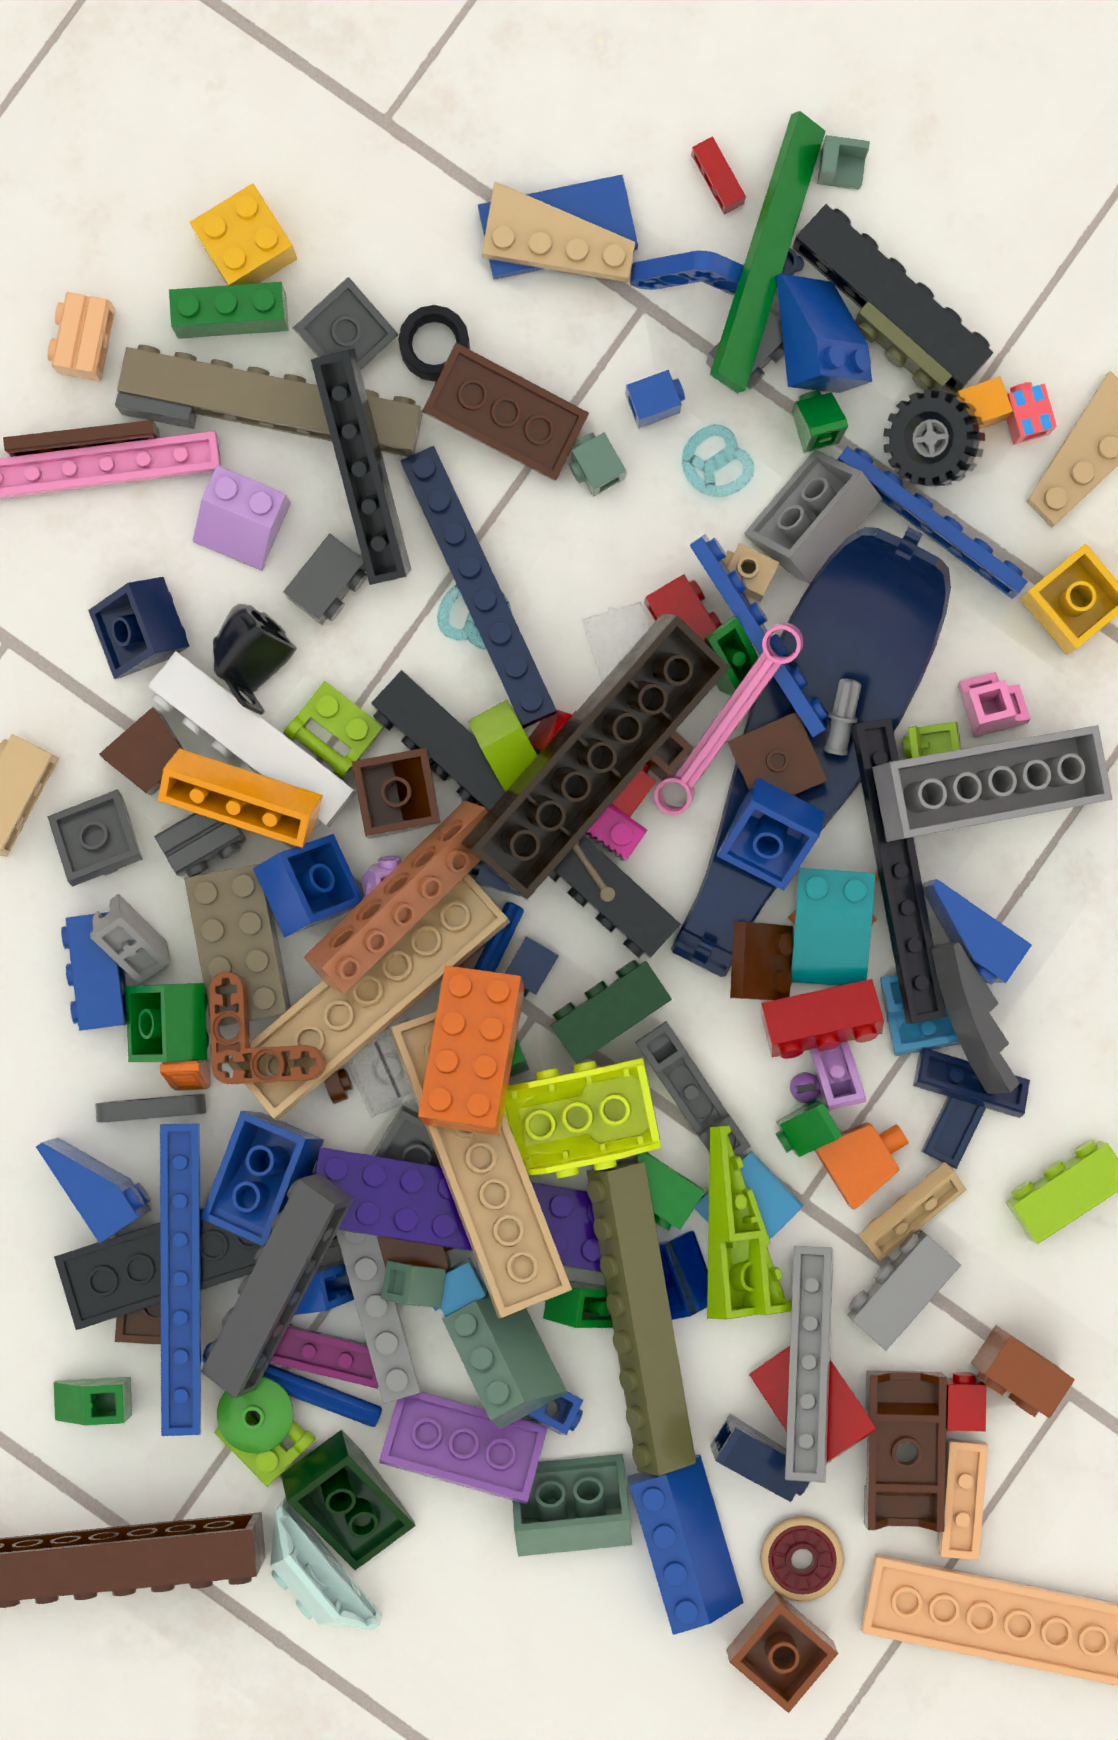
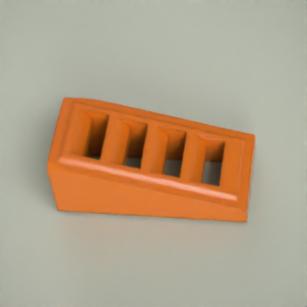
M210 1060L162 1062L160 1064V1073L174 1090H199L210 1087Z

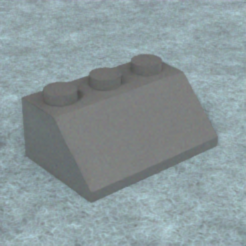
M814 450L744 535L769 557L780 562L779 565L787 572L810 584L829 556L846 538L858 529L880 503L882 497L862 471L818 450Z

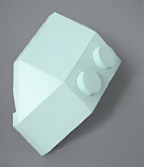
M285 1497L275 1511L270 1566L274 1569L271 1573L275 1581L284 1590L289 1588L298 1599L296 1605L301 1613L309 1620L313 1617L319 1625L367 1630L377 1628L380 1625L382 1614L301 1515L287 1502Z

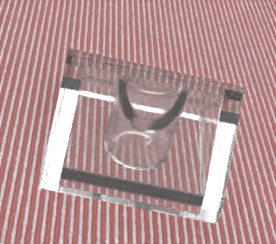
M407 1019V1020H405V1021H402V1022H400V1023H398V1024H396V1025H399V1024H402V1023H404V1022L410 1021V1019ZM391 1027L383 1030L346 1062L370 1118L415 1099L389 1031Z

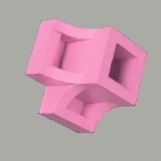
M996 672L959 682L958 688L974 738L1029 723L1030 716L1020 685L1007 686L1006 680L999 681Z

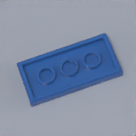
M623 174L526 194L635 242L634 250H638ZM491 202L478 204L484 238ZM489 259L493 280L544 269Z

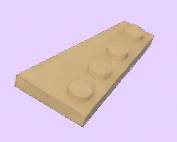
M494 181L482 258L629 283L635 249L634 241Z

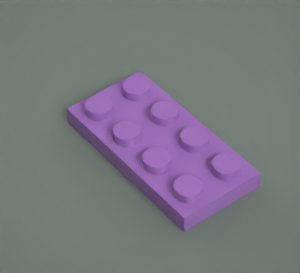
M420 1392L397 1400L379 1463L527 1504L548 1427L519 1419L499 1429L490 1421L485 1409Z

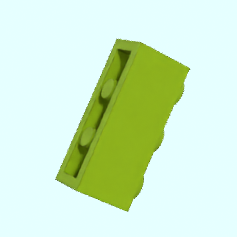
M1090 1140L1075 1149L1074 1153L1076 1156L1066 1163H1063L1062 1160L1053 1163L1042 1172L1044 1174L1043 1178L1034 1184L1031 1181H1027L1011 1192L1013 1197L1006 1201V1204L1031 1241L1036 1244L1041 1243L1118 1192V1158L1108 1143L1102 1141L1095 1143L1094 1140Z

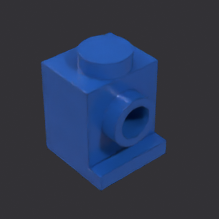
M568 1392L554 1400L557 1405V1411L554 1415L550 1416L547 1413L546 1408L548 1404L525 1416L558 1434L567 1435L569 1430H575L581 1420L583 1410L580 1409L583 1399Z

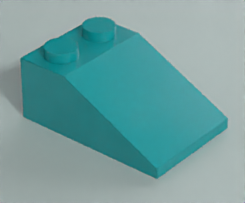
M799 868L791 972L792 982L842 986L867 980L876 873Z

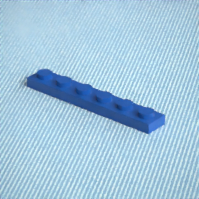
M847 446L837 460L864 473L882 497L881 501L1008 597L1013 599L1027 584L1028 581L1022 577L1023 572L1018 566L1007 560L1004 563L992 555L993 549L986 542L979 538L972 540L962 532L963 527L958 521L947 515L943 518L932 510L933 504L926 497L919 493L912 495L902 487L903 482L898 476L890 471L883 473L872 465L874 461L866 452L859 448L852 450Z
M704 534L689 546L734 616L738 617L750 641L759 655H761L763 652V638L768 631L764 623L768 619L757 602L750 604L743 591L747 589V586L736 570L732 572L728 570L722 560L727 555L715 537L709 540L707 535ZM777 634L771 636V649L778 656L784 657L788 650ZM789 663L782 664L775 673L774 678L812 737H815L826 730L827 722L825 718L829 716L828 712L818 697L812 700L804 687L809 684L797 665L791 668Z

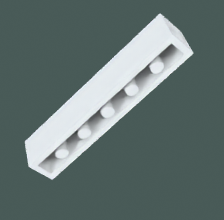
M177 651L173 653L148 685L156 693L152 698L153 701L169 713L175 707L186 716L182 720L184 725L198 736L204 730L215 739L211 746L229 759L234 753L243 760L244 764L241 766V769L323 795L316 824L317 828L321 822L330 828L357 792L255 712L243 707L236 697Z

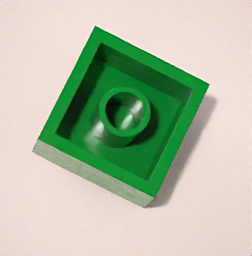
M204 983L126 986L128 1062L207 1060L209 1036L206 1031L205 1011L208 1006V1000L205 994Z

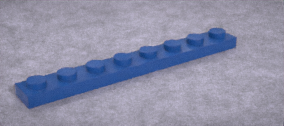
M200 1123L160 1124L161 1436L201 1435Z

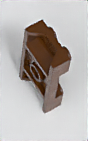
M866 1370V1410L877 1427L876 1431L867 1436L866 1485H864V1525L867 1530H878L886 1526H913L936 1532H944L947 1377L942 1372ZM904 1442H911L916 1446V1455L909 1462L899 1461L896 1457L897 1447Z

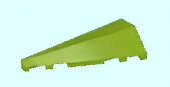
M730 1126L710 1127L707 1319L727 1320L752 1315L790 1312L792 1310V1302L784 1296L779 1282L783 1276L780 1268L773 1265L767 1245L771 1242L752 1189L746 1188L740 1168L744 1167L742 1159L734 1154L728 1136L732 1132Z

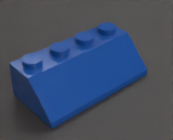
M700 1454L695 1456V1464L661 1476L643 1472L628 1476L630 1490L673 1635L711 1624L744 1603Z

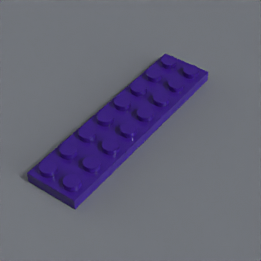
M319 1148L315 1174L319 1173L354 1198L338 1230L473 1252L441 1167ZM531 1182L563 1266L601 1272L600 1248L593 1228L595 1221L593 1207L587 1191Z

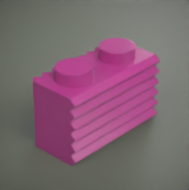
M611 804L585 835L590 834L591 839H597V844L603 843V848L609 847V852H615L616 857L621 856V860L625 861L648 830Z

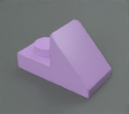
M848 1041L842 1042L838 1047L827 1051H820L818 1048L810 1049L820 1083L821 1100L828 1110L866 1102V1096Z

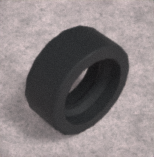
M430 305L420 307L408 315L401 325L398 341L402 360L409 371L421 379L435 382L445 362L432 365L418 359L412 346L413 337L417 330L426 323H443L454 333L456 343L470 349L467 327L458 314L447 307Z

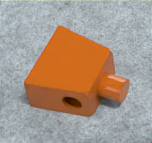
M866 1122L841 1132V1138L814 1150L851 1209L855 1210L900 1170L891 1154L909 1144L897 1124L878 1135L873 1125Z

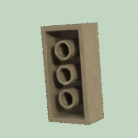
M259 864L184 878L205 994L208 1000L209 1015L210 983L216 975L223 972L237 974L246 982L249 1021L282 1015L291 1008L274 914L253 870ZM227 979L226 986L219 989L220 994L227 997V1007L219 1006V1013L223 1011L239 1012V1005L230 1006V995L237 993V986L230 984V979ZM228 1017L222 1021L220 1027L236 1024L238 1021L233 1017Z

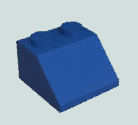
M758 777L741 803L717 853V857L784 891L819 838L825 811Z

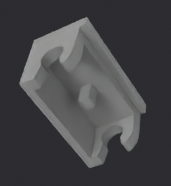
M117 894L110 899V911L105 917L99 911L94 914L92 919L93 932L90 933V938L130 977L141 985L169 965L167 941L120 894Z

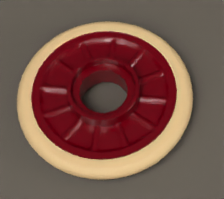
M793 1517L780 1522L769 1532L762 1545L760 1562L766 1581L778 1594L795 1601H810L820 1598L835 1586L842 1573L844 1555L837 1535L825 1523L810 1517ZM806 1549L812 1553L813 1560L807 1568L798 1569L792 1564L791 1558L796 1550Z

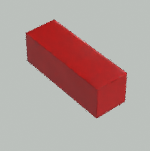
M713 136L693 146L691 156L723 214L725 215L745 203L746 195Z

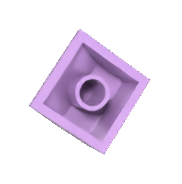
M216 465L201 500L193 542L262 571L291 502L285 493Z

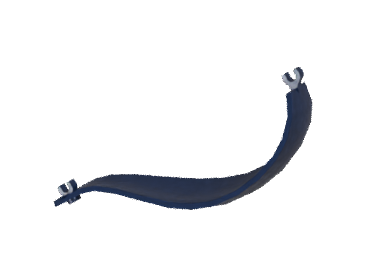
M864 527L852 534L829 556L809 584L787 623L795 625L801 631L803 647L798 656L789 662L791 668L796 665L800 668L809 684L804 687L812 700L818 697L828 713L833 712L839 681L841 679H853L861 683L855 717L858 718L857 723L891 718L893 731H895L921 683L937 645L947 614L951 591L948 566L939 557L917 546L923 535L922 533L908 527L902 539L879 528ZM783 630L780 638L788 650V653L784 655V657H787L793 652L795 653L797 641L791 632ZM774 676L752 705L743 734L796 712ZM829 717L825 718L827 722L826 730L815 737H812L803 723L827 781L794 795L825 811L821 831L861 782L852 731L847 755H836L823 750L831 721ZM736 763L705 877L697 897L671 947L672 953L720 977L726 976L732 965L734 922H754L764 904L777 888L717 857V853L733 819L748 794V789Z

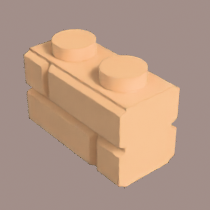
M66 292L64 303L59 302L55 312V323L59 325L57 339L52 338L48 346V360L52 361L51 365L57 373L101 381L116 310L111 301Z

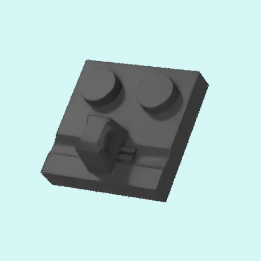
M349 277L345 278L292 327L317 357L355 348L360 370L399 335Z
M118 789L47 816L67 881L72 887L101 875L106 876L114 873L119 868L143 860L122 794Z
M402 1105L371 1156L441 1167L426 1126L419 1119L418 1113Z

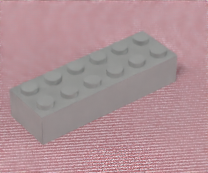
M1098 725L893 761L872 767L886 842L1113 800Z

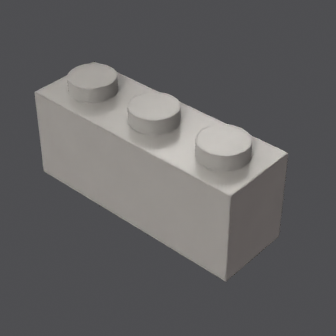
M922 1230L918 1235L912 1233L900 1245L899 1251L902 1253L892 1264L887 1261L874 1275L876 1283L868 1292L860 1291L849 1304L851 1311L847 1316L885 1351L889 1349L961 1266L955 1258Z

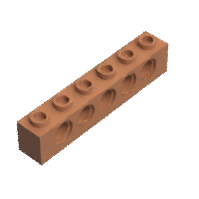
M466 800L462 802L303 957L327 985L345 994L480 862L461 842L488 813L485 807Z

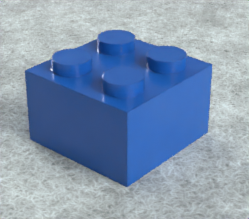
M334 834L305 843L303 848L294 847L280 852L253 868L284 938L336 918L353 909L363 900Z

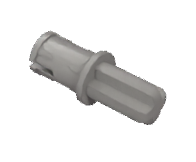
M841 679L839 681L833 712L828 713L831 721L823 748L828 753L836 755H847L848 753L847 748L852 731L851 726L858 721L855 713L861 683L856 680Z

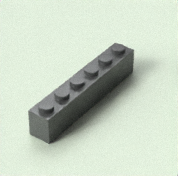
M319 1173L299 1178L290 1186L287 1192V1198L289 1199L283 1211L272 1221L270 1226L272 1233L267 1243L257 1251L254 1257L256 1264L251 1274L239 1286L238 1294L240 1296L236 1304L224 1316L222 1320L223 1329L219 1337L207 1349L206 1357L208 1359L201 1372L235 1399L256 1390L354 1200L353 1197Z

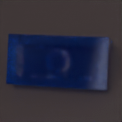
M688 1231L671 1240L659 1242L672 1320L690 1317L707 1308L708 1269L694 1231Z

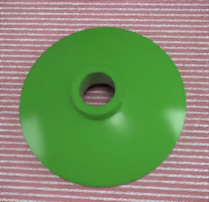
M264 1376L256 1390L236 1399L225 1391L220 1398L217 1408V1423L221 1434L234 1448L247 1453H263L278 1446L288 1435L294 1416L293 1405L286 1390L276 1381ZM251 1410L257 1411L260 1415V1421L255 1424L250 1423L247 1420V1412Z

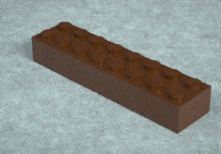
M262 1512L0 1538V1608L13 1607L20 1604V1600L35 1599L36 1604H47L59 1600V1596L74 1595L75 1600H87L96 1597L97 1592L112 1591L113 1596H126L134 1594L138 1588L151 1587L152 1592H166L175 1588L174 1585L190 1583V1588L199 1589L212 1586L213 1581L228 1580V1583L231 1585L249 1583L252 1581V1577H257L266 1558Z

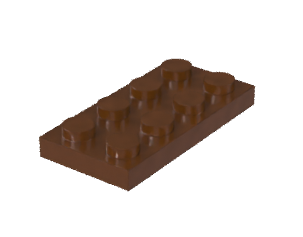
M458 343L454 344L421 411L553 481L557 480L589 415V412Z

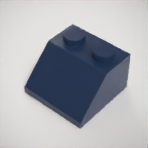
M164 577L129 582L88 610L114 679L122 678L169 660L175 651L180 653L190 647L185 629L181 624Z

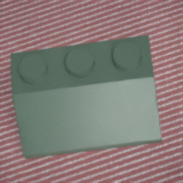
M489 1297L475 1300L442 1318L490 1421L499 1429L510 1425L568 1393L526 1308L498 1319Z
M623 1454L538 1462L528 1503L523 1504L512 1500L518 1557L632 1545Z

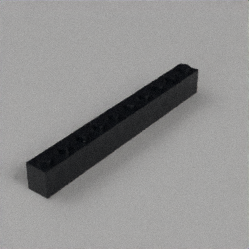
M401 670L371 702L372 706L377 710L373 717L389 731L395 726L404 735L401 742L409 750L427 748L428 757L432 760L430 763L431 770L443 781L451 777L460 786L456 792L464 800L474 804L478 802L489 811L503 796L505 791L475 736ZM583 836L578 844L606 886L614 889V899L610 902L601 899L600 889L573 849L549 874V877L554 882L559 878L563 879L571 887L567 893L583 908L589 903L596 909L599 914L595 919L610 933L618 929L627 938L623 945L635 956L640 958L645 954L648 958H651L681 924Z

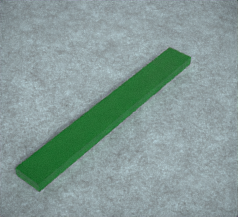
M801 111L795 112L790 116L710 372L712 377L736 393L746 390L777 290L776 275L782 274L825 135V130Z

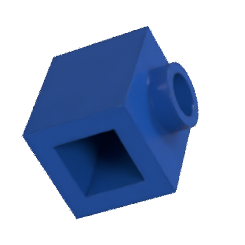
M669 369L626 385L625 395L638 429L679 414L682 406L681 401L685 400L684 391L679 379L672 380Z

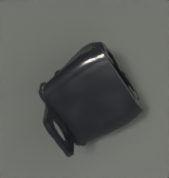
M237 604L232 607L218 635L213 639L214 672L219 678L225 680L243 707L262 715L265 711L253 692L257 691L261 685L288 662L297 650V647L286 637V632L266 613L257 611L251 605ZM239 691L244 693L251 700L252 703L247 701Z

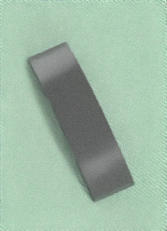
M667 1021L635 1042L709 1153L710 1127L730 1126L732 1132L728 1136L736 1156L751 1147Z

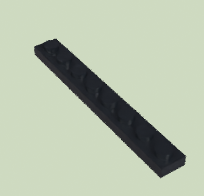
M889 718L857 723L851 726L906 1024L944 1018L947 1015L931 951L934 945L914 838L886 842L872 767L899 761L892 720Z

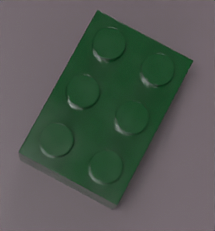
M635 959L615 972L619 979L608 986L604 981L599 982L584 993L587 1000L575 1008L573 1003L570 1002L553 1014L556 1021L550 1024V1026L576 1064L672 1000L647 961L638 964Z

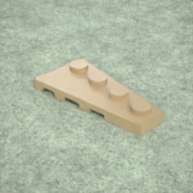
M1111 371L1106 374L1098 390L1087 404L1079 420L1068 434L1060 450L1026 501L1051 528L1118 466V378Z

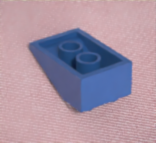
M787 274L776 275L788 387L841 393L872 382L868 344L834 283Z
M938 879L924 882L922 885L924 895L950 942L960 943L985 983L991 985L993 983H1006L1032 944Z
M241 1111L201 1219L263 1246L267 1243L272 1233L270 1229L272 1221L283 1211L289 1199L287 1198V1192L290 1186L297 1179L312 1174L319 1148L322 1147L324 1139L280 1120L275 1121L271 1116L264 1113Z
M58 1137L36 1146L38 1152L99 1244L151 1211L147 1204L151 1199L139 1182L134 1184L129 1177Z

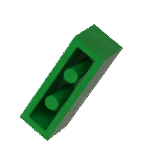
M282 282L169 289L171 327L178 339L289 331L287 295Z

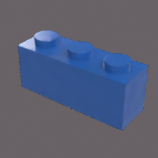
M104 912L101 914L103 915V917H105L109 912ZM94 914L66 917V926L61 928L62 943L65 949H69L71 964H66V978L68 985L74 986L75 1001H71L70 1004L71 1017L74 1024L78 1023L79 1031L127 1025L125 971L90 938V933L93 932L92 919Z

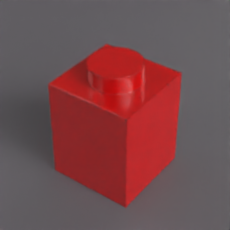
M954 1372L953 1378H947V1431L986 1432V1384L980 1379H976V1374Z

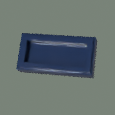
M947 1096L921 1152L943 1163L946 1162L949 1166L957 1169L986 1108Z

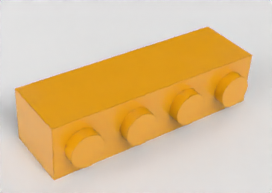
M179 748L163 769L158 801L303 848L316 828L323 795Z

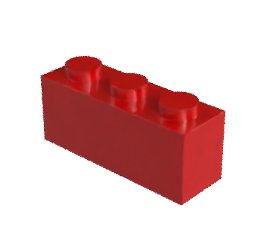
M873 979L761 1003V1017L772 1058L781 1056L783 1059L795 1058L800 1056L803 1051L818 1048L820 1051H827L838 1047L842 1042L855 1040L858 1043L868 1042L882 1034L884 1019Z

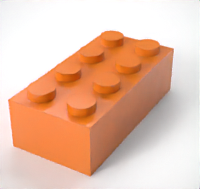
M445 965L418 1117L424 1125L500 1136L525 990L521 976Z

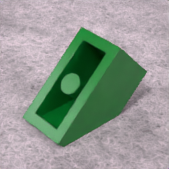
M820 390L807 392L799 396V401H796L793 406L792 414L803 453L840 443L848 428V423L832 392L822 395Z
M735 616L704 638V642L730 666L729 670L716 683L721 692L730 696L758 659V655L738 617Z
M816 1099L776 1122L780 1131L775 1133L783 1149L786 1153L793 1150L798 1157L842 1137L841 1132L824 1104Z
M648 1152L636 1154L637 1162H645L655 1223L668 1231L672 1225L681 1230L705 1191Z
M569 1281L572 1290L545 1301L543 1319L574 1328H613L611 1314L606 1304L608 1295L605 1285Z

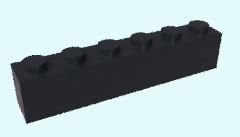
M825 204L796 236L792 248L830 282H833L859 308L862 309L868 301L952 375L947 383L948 387L955 393L962 390L994 353L989 349V342L980 333L975 331L971 333L962 325L961 317L949 307L943 308L933 299V292L921 282L916 284L906 275V269L898 260L892 257L888 259L878 250V244L871 236L866 233L860 234L850 225L851 221L844 212L837 208L833 210Z
M355 348L311 359L369 584L372 585L406 577L412 569Z

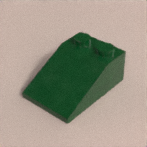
M342 1429L281 1474L287 1502L354 1570H357L416 1526L412 1517L364 1452Z

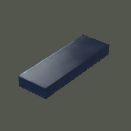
M923 1047L919 1052L913 1086L1021 1118L1025 1114L1030 1080L1015 1075L1020 1084L1011 1093L987 1094L968 1061Z

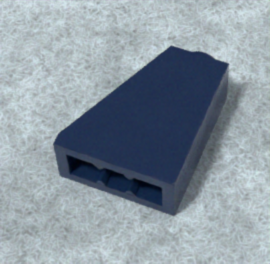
M729 1414L710 1445L716 1462L789 1502L793 1500L796 1494L801 1496L810 1483L785 1480L786 1448L732 1414Z

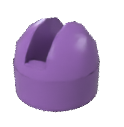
M799 1073L791 1080L790 1092L800 1102H812L820 1094L819 1080L811 1073ZM815 1083L816 1090L797 1092L796 1086Z

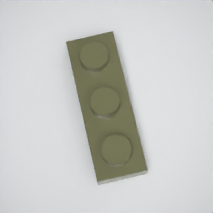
M868 301L858 312L855 322L864 338L870 343L876 341L886 350L884 354L891 363L899 368L904 366L914 375L912 379L922 390L941 391L947 385L952 375Z

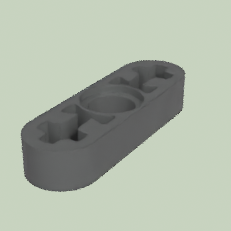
M205 1094L95 1103L96 1121L114 1122L206 1113Z

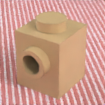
M739 543L734 553L727 550V557L723 559V562L730 572L736 570L747 586L743 593L761 602L780 562Z

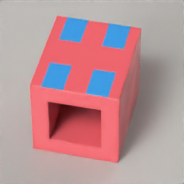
M1026 382L1010 388L1011 393H1008L1007 396L1013 412L1007 418V424L1013 445L1050 435L1057 425L1045 383L1033 386L1032 382Z

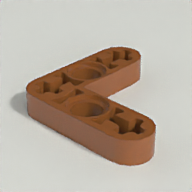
M229 972L219 973L212 979L209 987L211 1062L213 1075L217 1080L225 1084L307 1081L322 1075L326 1065L325 1056L320 1049L314 1046L297 1045L250 1048L246 982L241 976ZM227 979H230V984L237 986V993L230 995V1006L239 1005V1012L223 1011L219 1013V1006L227 1007L226 995L219 992L220 987L226 986ZM233 1017L238 1021L240 1029L236 1037L228 1040L221 1035L220 1024L224 1019ZM285 1052H290L289 1060L304 1059L305 1052H309V1057L316 1059V1066L310 1067L309 1074L305 1073V1068L289 1067L291 1075L286 1076L288 1062ZM270 1053L277 1057L279 1068L275 1074L266 1076L260 1071L259 1061L265 1054ZM247 1054H252L250 1061L252 1078H248L250 1070H236L233 1072L232 1078H230L229 1072L222 1070V1064L229 1062V1056H232L233 1062L245 1063L249 1062Z

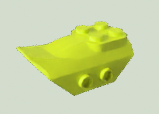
M643 1058L599 1067L596 1066L595 1060L573 1064L574 1072L559 1074L558 1068L535 1072L537 1078L535 1080L508 1085L504 1113L528 1176L556 1172L557 1178L569 1177L579 1174L578 1167L592 1164L595 1171L616 1167L617 1159L661 1148L657 1118Z

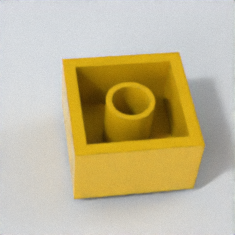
M254 183L189 222L197 239L226 285L260 283L297 260L293 245Z
M1085 543L1019 599L1065 654L1069 655L1118 615V581Z

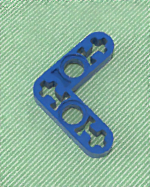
M691 251L633 263L630 284L639 289L656 290L703 282L734 296L744 265L715 252Z

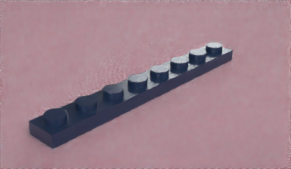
M429 447L400 460L522 728L524 729L557 714L555 705L435 447Z

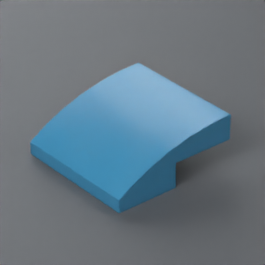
M897 974L880 978L885 1012L895 1056L920 1052L923 1047L932 1050L960 1044L947 1009V1017L906 1024Z
M750 1151L742 1158L744 1167L740 1168L746 1188H750L753 1191L769 1239H771L803 1208V1204ZM709 1191L701 1197L694 1208L708 1223Z

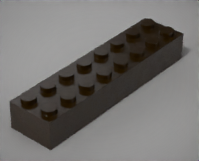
M662 613L461 844L515 893L528 900L729 670L730 666L680 617Z

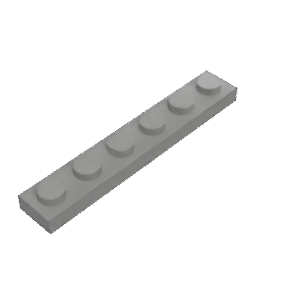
M338 1230L336 1233L383 1404L420 1393V1388L396 1302L381 1299L386 1268L377 1236Z
M794 1246L785 1480L826 1483L833 1277L832 1247Z

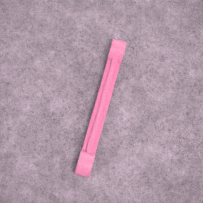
M785 622L778 623L767 631L762 642L763 652L676 774H671L657 785L654 792V800L662 812L669 815H678L690 806L695 796V784L782 664L791 662L801 652L803 636L795 625ZM778 630L791 632L797 641L795 653L793 652L787 657L778 656L770 646V638L774 632ZM670 782L682 785L687 792L686 804L680 807L667 804L662 796L664 785Z

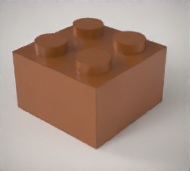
M995 1325L971 1362L980 1370L977 1377L984 1381V1384L1002 1396L1006 1390L1011 1392L1008 1398L1033 1417H1036L1038 1412L1050 1419L1075 1380L1057 1365L997 1325Z
M774 1591L726 1649L729 1662L788 1713L839 1654L833 1640L776 1591Z

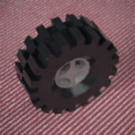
M924 390V393L915 392L909 395V401H900L896 405L899 409L898 413H890L887 419L893 422L891 429L884 428L883 434L884 437H889V444L883 445L885 453H891L892 455L888 462L891 467L899 469L897 474L900 477L910 479V483L916 485L948 486L952 485V481L964 479L966 471L974 470L977 464L973 461L975 457H981L984 450L979 448V441H985V433L979 431V426L984 424L981 417L974 415L976 409L972 404L965 403V399L959 395L935 390Z

